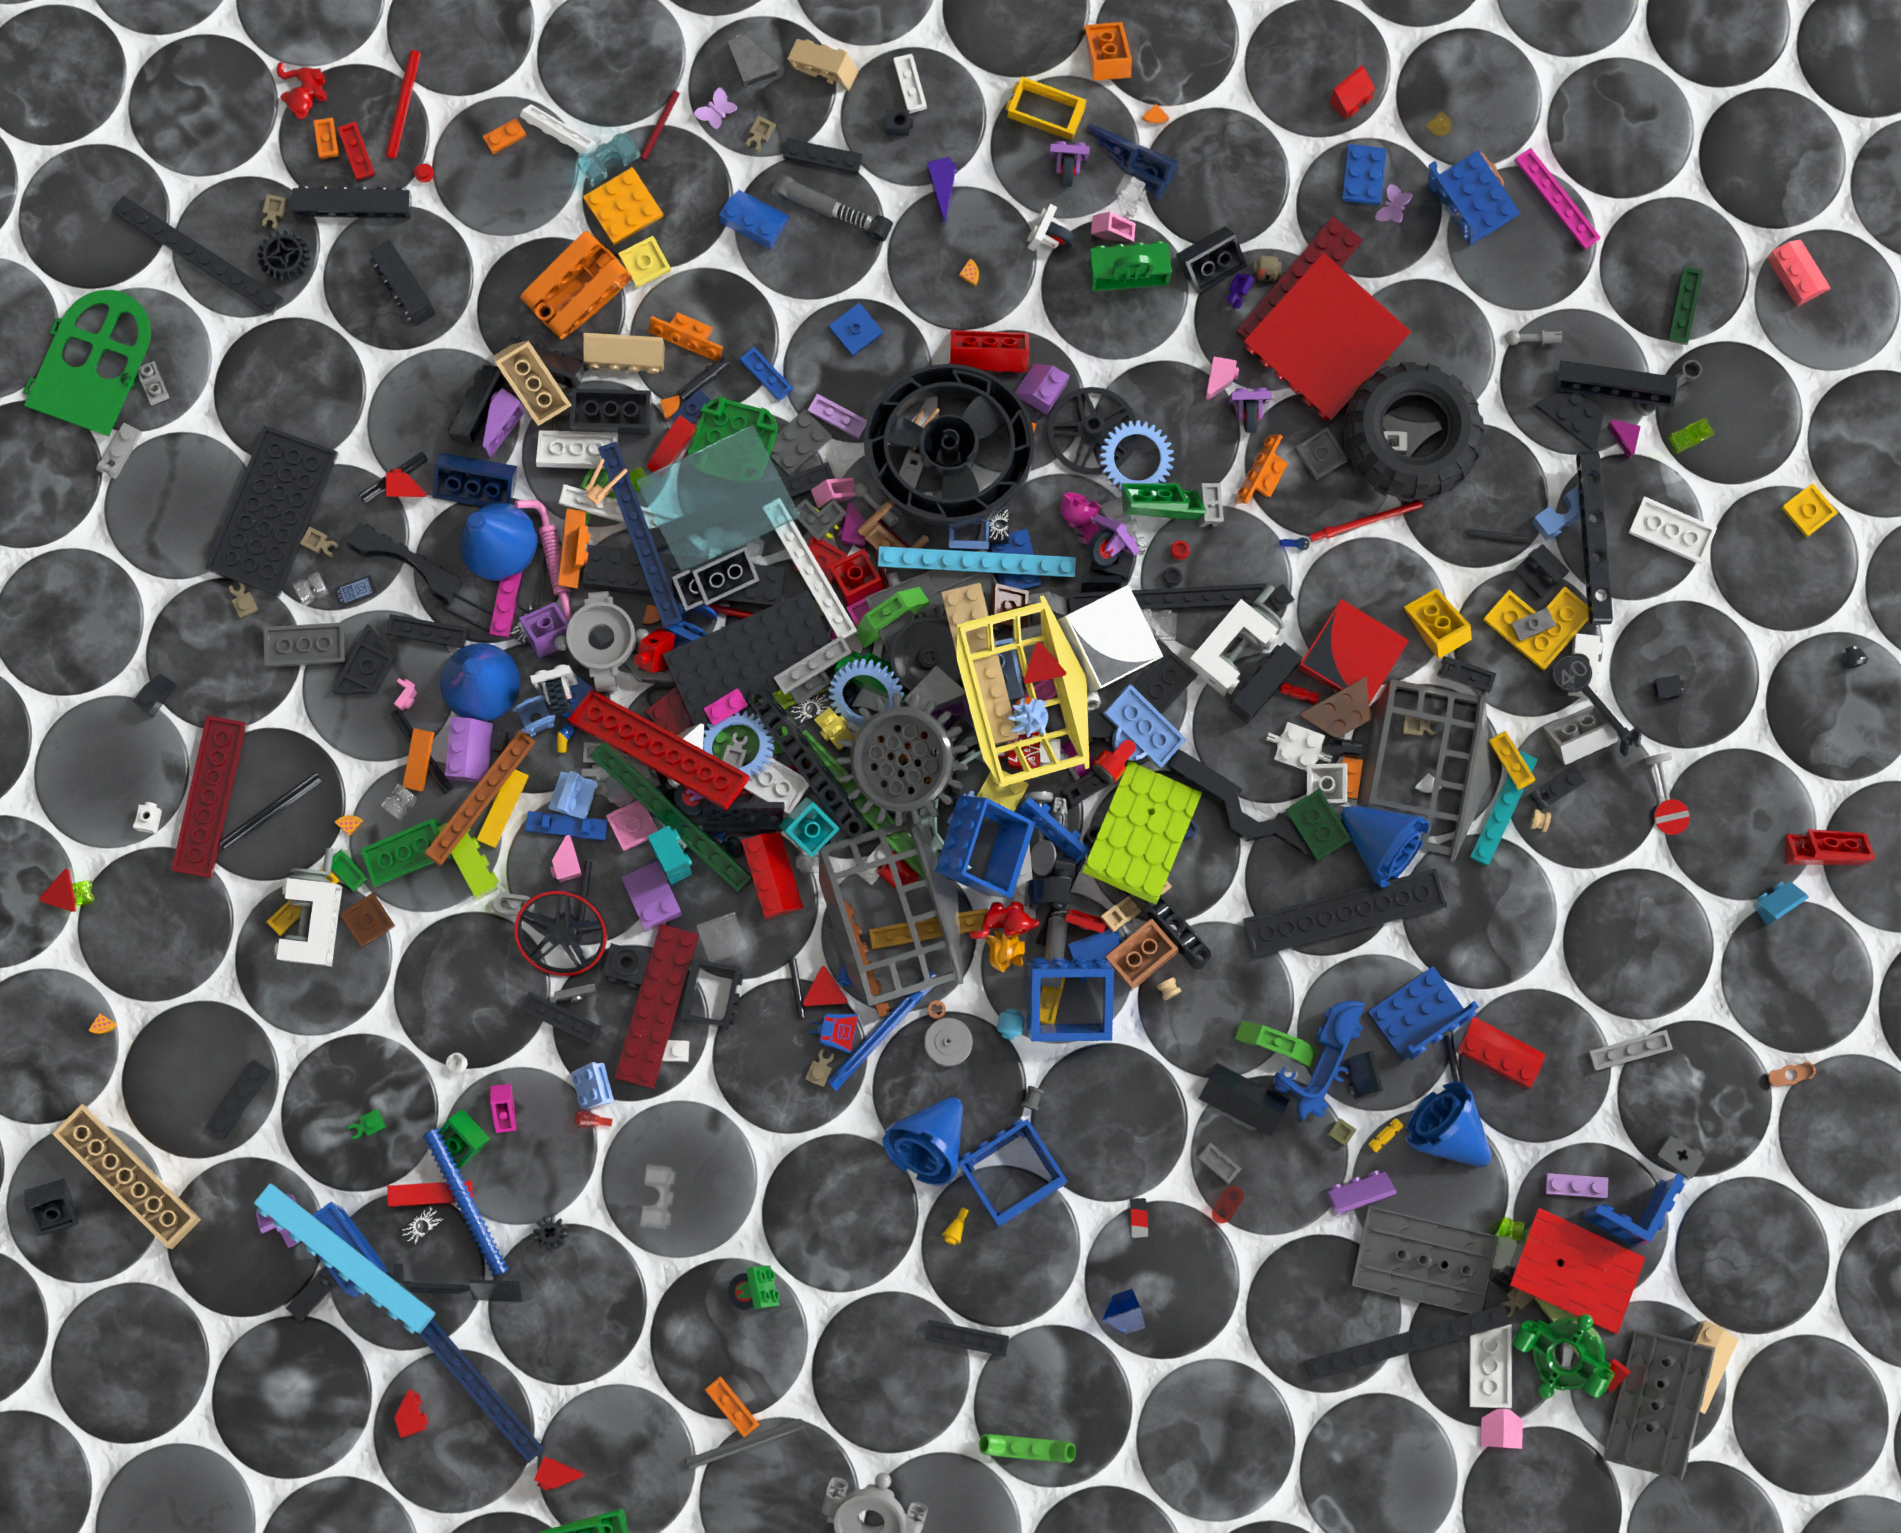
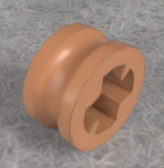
M932 1001L928 1006V1014L932 1019H941L946 1013V1007L941 1001ZM932 1006H941L943 1009L940 1010L941 1014H933L931 1012L933 1010Z

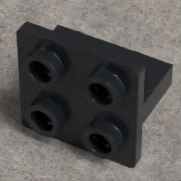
M1544 544L1530 552L1527 558L1515 568V572L1541 598L1569 573V570Z

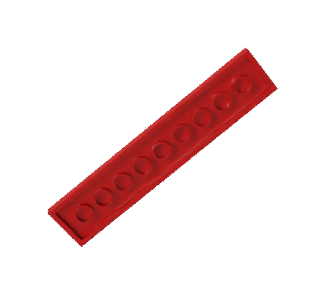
M592 689L568 718L569 723L601 741H605L613 748L726 810L750 780L749 775Z

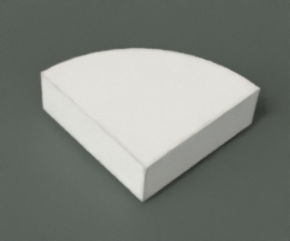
M1428 773L1414 788L1422 793H1432L1434 777Z

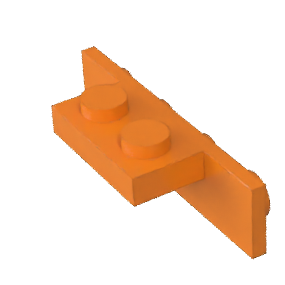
M678 312L670 323L653 316L650 318L648 333L662 337L664 340L713 361H717L721 357L723 346L707 340L712 333L713 327Z
M1272 434L1264 440V446L1256 456L1255 463L1247 473L1246 480L1238 490L1234 502L1237 504H1248L1255 489L1265 497H1271L1288 465L1287 462L1274 453L1283 437L1282 435Z
M566 509L557 586L578 588L580 568L587 563L588 552H585L586 544H589L590 533L587 532L588 526H585L586 511Z

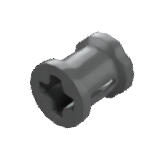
M1028 1085L1026 1098L1021 1105L1030 1110L1038 1111L1041 1095H1044L1045 1091Z

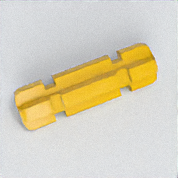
M1394 1119L1390 1126H1386L1376 1136V1140L1373 1139L1368 1144L1374 1152H1378L1382 1148V1144L1385 1145L1396 1135V1131L1399 1132L1403 1128V1124L1398 1119Z

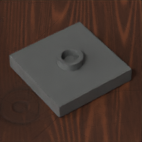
M1328 427L1294 448L1315 481L1348 461L1346 453Z

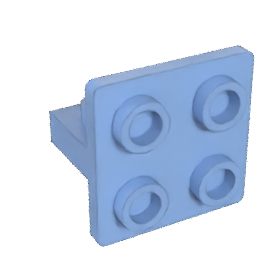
M561 772L548 808L555 812L585 820L598 783L583 778L577 772Z
M592 1062L572 1072V1082L575 1085L577 1101L581 1111L614 1102L604 1063L596 1064V1062Z

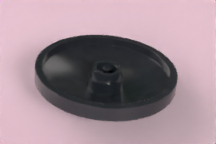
M922 617L907 623L898 631L890 647L889 661L891 670L894 671L893 675L895 678H899L898 682L906 690L911 692L935 666L939 667L957 684L962 681L948 621L937 617Z

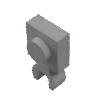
M734 733L732 737L733 746L727 745L723 761L735 768H740L747 753V750L742 749V747L747 744L748 738L744 736V740L738 742L736 740L737 733Z

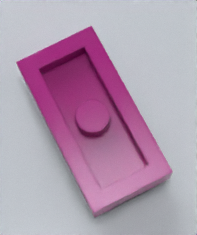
M737 688L703 708L714 726L745 708L748 704Z

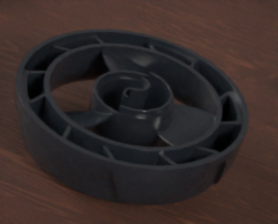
M938 364L923 367L896 380L881 394L869 414L864 434L866 463L881 497L886 502H889L892 508L906 519L932 527L951 528L954 530L982 524L996 516L1006 507L1020 488H1023L1029 476L1035 447L1034 431L1030 416L1015 392L997 377L983 370L959 364ZM952 395L973 400L964 411L962 417L951 414L941 415L929 421L924 428L900 417L911 406L932 397ZM1004 425L1010 443L1008 461L998 478L987 488L979 492L976 478L970 470L978 457L979 439L995 433ZM888 443L904 447H919L923 464L932 473L943 478L942 498L921 493L902 479L891 461Z

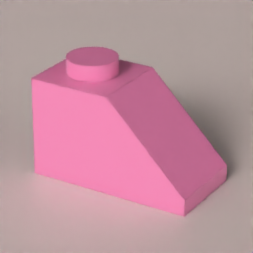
M1109 211L1093 215L1091 234L1103 240L1134 242L1136 223Z
M1214 356L1205 399L1210 400L1231 386L1233 379L1238 378L1239 368L1236 367V360Z
M853 477L827 479L811 489L818 508L825 507L833 499L839 504L856 497L855 492H853L855 486Z
M570 835L565 836L552 860L553 866L550 867L553 879L557 878L559 883L582 876Z

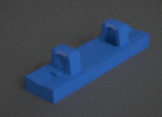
M1029 797L1018 808L1017 812L1035 822V827L1069 858L1076 859L1077 864L1090 851L1078 840L1081 834L1076 830L1071 834L1048 814L1051 808L1046 803L1041 807Z
M528 811L525 831L558 836L570 835L575 838L606 841L608 820L586 818L584 820L568 815Z

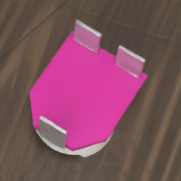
M1093 520L1089 525L1074 528L1076 533L1083 534V537H1078L1079 543H1084L1086 546L1089 545L1092 536L1100 531Z

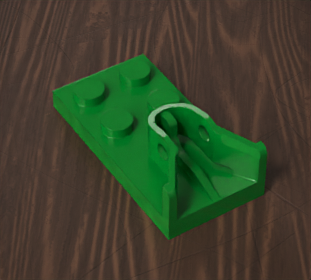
M429 819L360 849L374 887L434 863L424 854L440 834L438 829L439 820Z

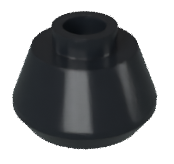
M1857 646L1846 648V652L1842 654V667L1845 669L1865 665L1869 659L1862 648L1858 649Z

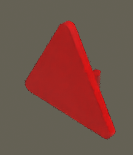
M1036 642L1024 683L1030 684L1066 676L1067 672L1044 645L1041 642Z
M64 869L39 897L41 902L71 912L76 911L69 869Z
M821 966L803 1001V1005L846 1004L847 998L827 968Z

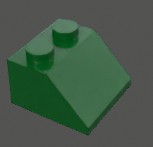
M463 1109L450 1117L438 1132L439 1135L442 1134L441 1139L445 1140L444 1145L448 1146L447 1151L451 1152L450 1157L454 1158L453 1163L457 1164L455 1167L456 1169L459 1168V1170L480 1152L490 1140Z

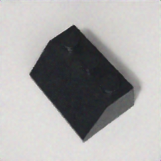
M1226 226L1176 254L1183 273L1197 294L1247 266L1236 234Z

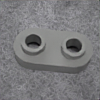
M502 893L495 898L494 907L500 914L517 916L522 904L530 899V897ZM504 901L508 902L506 908L501 907V903ZM532 904L528 911L533 912L535 905Z

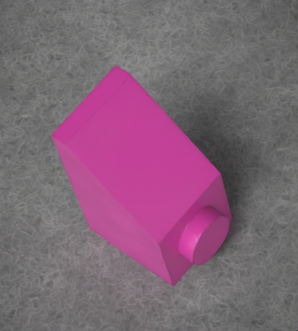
M511 1084L491 1086L490 1103L496 1133L516 1131Z

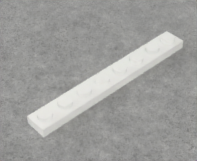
M779 498L763 507V511L837 638L842 636L845 640L856 634L857 630L781 499Z

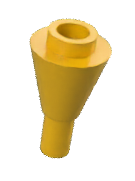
M961 1207L957 1218L942 1233L944 1241L948 1244H960L964 1220L968 1213L966 1208Z

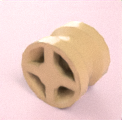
M1535 809L1530 829L1538 828L1542 832H1547L1551 813L1546 812L1544 814Z
M1174 977L1156 986L1162 992L1164 1001L1182 992L1176 986Z

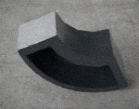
M1038 878L1026 881L1024 906H1029L1031 910H1041V907L1044 908L1046 906L1064 908L1069 903L1070 878Z

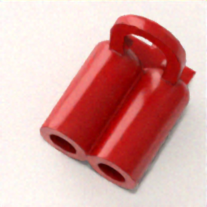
M903 859L895 862L903 886L917 882L918 874L913 872V869ZM886 864L877 867L876 873L897 890L890 866Z

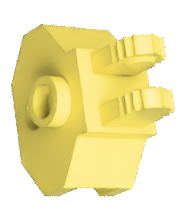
M830 707L814 719L822 730L819 732L826 741L830 740L839 751L843 747L839 744L840 739H848L850 741L855 739L846 727L848 722L842 715L838 717Z

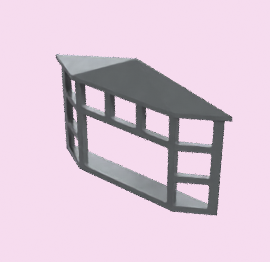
M1390 679L1375 706L1357 806L1374 809V806L1377 805L1396 809L1398 813L1406 811L1427 816L1430 828L1428 834L1423 832L1421 840L1424 843L1420 849L1450 855V862H1454L1491 783L1485 692L1481 691V696L1478 697ZM1395 688L1418 693L1416 711L1394 707ZM1425 694L1447 698L1446 717L1423 712ZM1454 700L1477 705L1475 723L1452 718ZM1392 713L1444 724L1429 809L1376 798ZM1451 725L1473 730L1469 754L1447 749ZM1445 756L1468 761L1464 784L1441 780ZM1439 787L1462 791L1458 815L1435 810ZM1433 818L1456 822L1451 846L1428 842Z
M906 814L907 821H904L902 826H895L893 824L856 837L824 845L819 850V883L849 979L868 1006L958 979L960 985L963 984L958 892L948 877L935 872L938 859L917 825L912 821L910 814ZM906 829L909 830L915 849L893 855L886 836ZM879 838L886 858L864 864L857 844ZM851 847L857 866L835 873L828 853ZM917 855L925 879L903 886L895 862ZM888 864L915 950L863 965L837 879ZM927 886L935 910L912 916L905 892ZM937 917L944 941L922 947L915 923ZM947 948L953 971L930 978L924 954ZM917 956L924 980L902 987L895 963ZM888 965L895 989L873 996L866 972Z

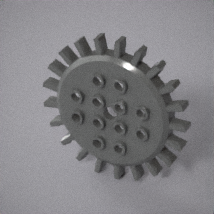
M893 693L894 707L886 709L883 699L877 697L875 698V704L879 713L872 716L868 709L861 707L859 712L866 719L863 726L860 727L854 722L846 724L850 730L857 733L854 742L848 739L839 740V744L852 748L851 757L837 759L838 764H851L852 771L851 774L839 778L840 782L849 783L854 780L858 787L847 797L849 800H854L863 794L868 799L860 810L863 814H867L874 804L881 807L877 815V822L884 823L889 810L895 811V826L903 825L904 812H911L912 821L915 825L921 824L919 809L924 807L927 808L928 813L932 817L936 818L939 814L933 805L934 801L940 798L944 804L952 805L953 803L952 799L944 793L947 786L950 785L956 789L963 788V784L953 780L952 775L955 769L959 771L968 770V765L955 763V753L967 751L968 746L958 745L953 747L951 738L959 735L962 729L961 727H954L948 732L946 731L943 724L950 719L952 714L946 711L938 719L933 717L931 714L937 704L934 700H930L925 710L922 711L917 709L919 703L918 694L912 693L909 707H902L900 693ZM897 725H900L901 731L897 733L895 728ZM923 732L928 733V737L926 739L922 738ZM880 736H884L885 738L883 743L879 742ZM907 742L911 743V748L909 750H907L905 747ZM934 749L938 750L937 756L932 755ZM890 753L895 755L893 760L889 759ZM902 754H906L909 757V762L904 766L899 762V757ZM918 759L921 760V765L919 767H917L915 764L916 760ZM874 763L878 765V769L876 771L872 769V765ZM900 770H903L905 773L903 777L899 776ZM928 776L931 778L930 784L925 782ZM884 780L888 782V786L886 788L882 786V782ZM910 787H913L915 790L912 795L909 793Z

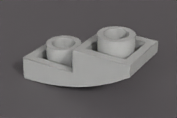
M152 361L140 366L137 373L151 406L169 399L168 392L155 362Z

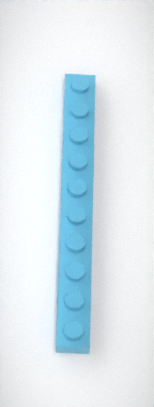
M879 546L877 567L1074 578L1076 557Z

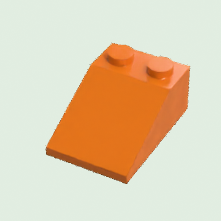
M1123 23L1084 25L1093 81L1130 78L1132 58Z

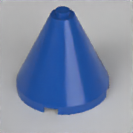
M508 503L489 504L472 513L463 526L459 540L460 554L465 565L477 576L491 581H502L506 577L522 572L531 562L537 547V533H535L532 520L520 508L516 509L514 505Z
M470 644L457 650L447 660L441 672L440 689L443 699L451 711L461 718H472L485 722L496 720L513 707L520 692V674L514 660L504 650L491 644Z
M1355 805L1345 807L1341 813V821L1374 882L1383 888L1390 885L1387 882L1390 877L1397 879L1409 866L1424 843L1420 840L1422 833L1428 834L1430 822L1422 816Z
M1450 1082L1443 1085L1445 1090L1440 1093L1431 1092L1410 1116L1405 1128L1409 1131V1135L1405 1136L1406 1142L1419 1152L1475 1167L1488 1165L1491 1161L1492 1153L1471 1090L1461 1082Z
M948 1097L891 1124L882 1138L884 1149L890 1159L902 1171L906 1172L909 1169L916 1173V1180L935 1186L950 1183L958 1169L963 1117L961 1101L955 1097Z

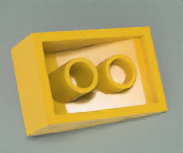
M1438 588L1404 606V610L1423 640L1438 659L1472 640L1470 624Z

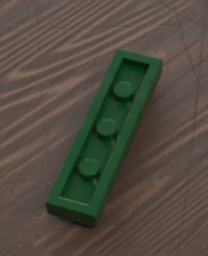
M1683 267L1668 337L1669 342L1687 345L1689 342L1703 274L1702 270Z

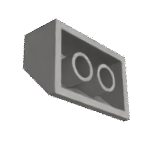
M1594 705L1543 727L1556 756L1564 765L1618 742L1616 731Z

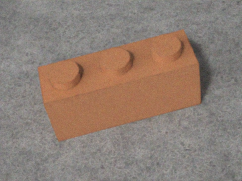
M1150 919L1105 958L1110 962L1117 976L1132 992L1178 953V948L1154 920Z

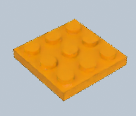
M633 167L583 196L586 204L614 246L663 217L662 211Z

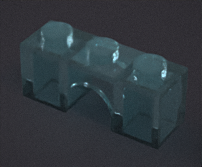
M626 131L623 134L615 135L609 143L599 145L596 151L591 154L583 155L580 161H578V166L591 187L608 177L607 170L604 167V163L608 159L616 158L625 167L640 157V151Z

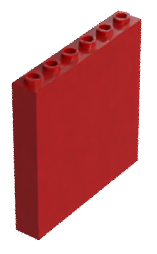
M1323 253L1244 342L1247 344L1245 348L1252 355L1256 352L1261 357L1259 361L1267 368L1269 366L1273 367L1276 370L1274 374L1281 381L1286 379L1290 383L1288 387L1294 393L1300 392L1305 396L1303 398L1305 403L1310 407L1315 405L1319 409L1317 413L1326 421L1328 418L1332 420L1354 396L1358 387L1380 368L1410 335L1411 331Z

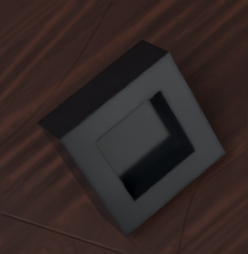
M1284 584L1277 587L1268 597L1277 612L1295 600Z

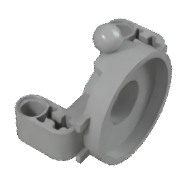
M609 591L588 593V599H584L585 606L580 608L569 621L566 636L560 635L556 637L554 645L561 651L569 647L571 655L575 660L589 669L590 678L594 677L597 692L617 691L616 675H618V666L629 658L635 649L636 642L640 643L643 638L649 635V632L642 628L635 632L630 617L623 609L613 604V598L610 597ZM604 626L613 631L615 635L614 642L607 649L598 650L589 644V635L596 627Z
M879 1473L875 1478L876 1485L868 1484L864 1489L853 1491L848 1495H845L848 1483L844 1479L836 1477L830 1480L821 1511L829 1516L827 1522L834 1523L836 1533H921L928 1511L927 1507L922 1503L913 1502L909 1505L908 1512L905 1514L900 1503L894 1498L893 1491L887 1489L891 1484V1477L888 1474ZM865 1510H874L881 1514L885 1522L881 1526H869L860 1519L859 1514Z

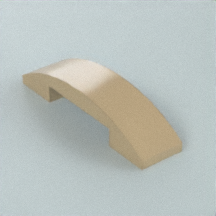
M1167 880L1162 890V895L1172 887ZM1128 896L1100 918L1112 932H1115L1140 914L1141 910Z

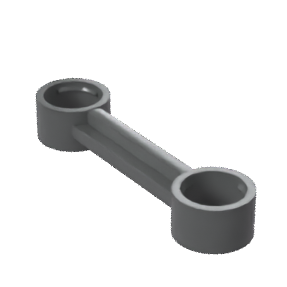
M1688 360L1684 363L1680 372L1675 375V377H1678L1677 388L1685 382H1693L1698 379L1702 372L1701 364L1698 361ZM1687 365L1694 366L1697 369V375L1693 377L1687 375L1685 367ZM1639 402L1635 404L1636 411L1643 416L1652 414L1657 406L1653 405L1651 410L1646 411L1640 407Z

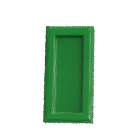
M341 849L333 856L331 869L353 892L368 880V877Z

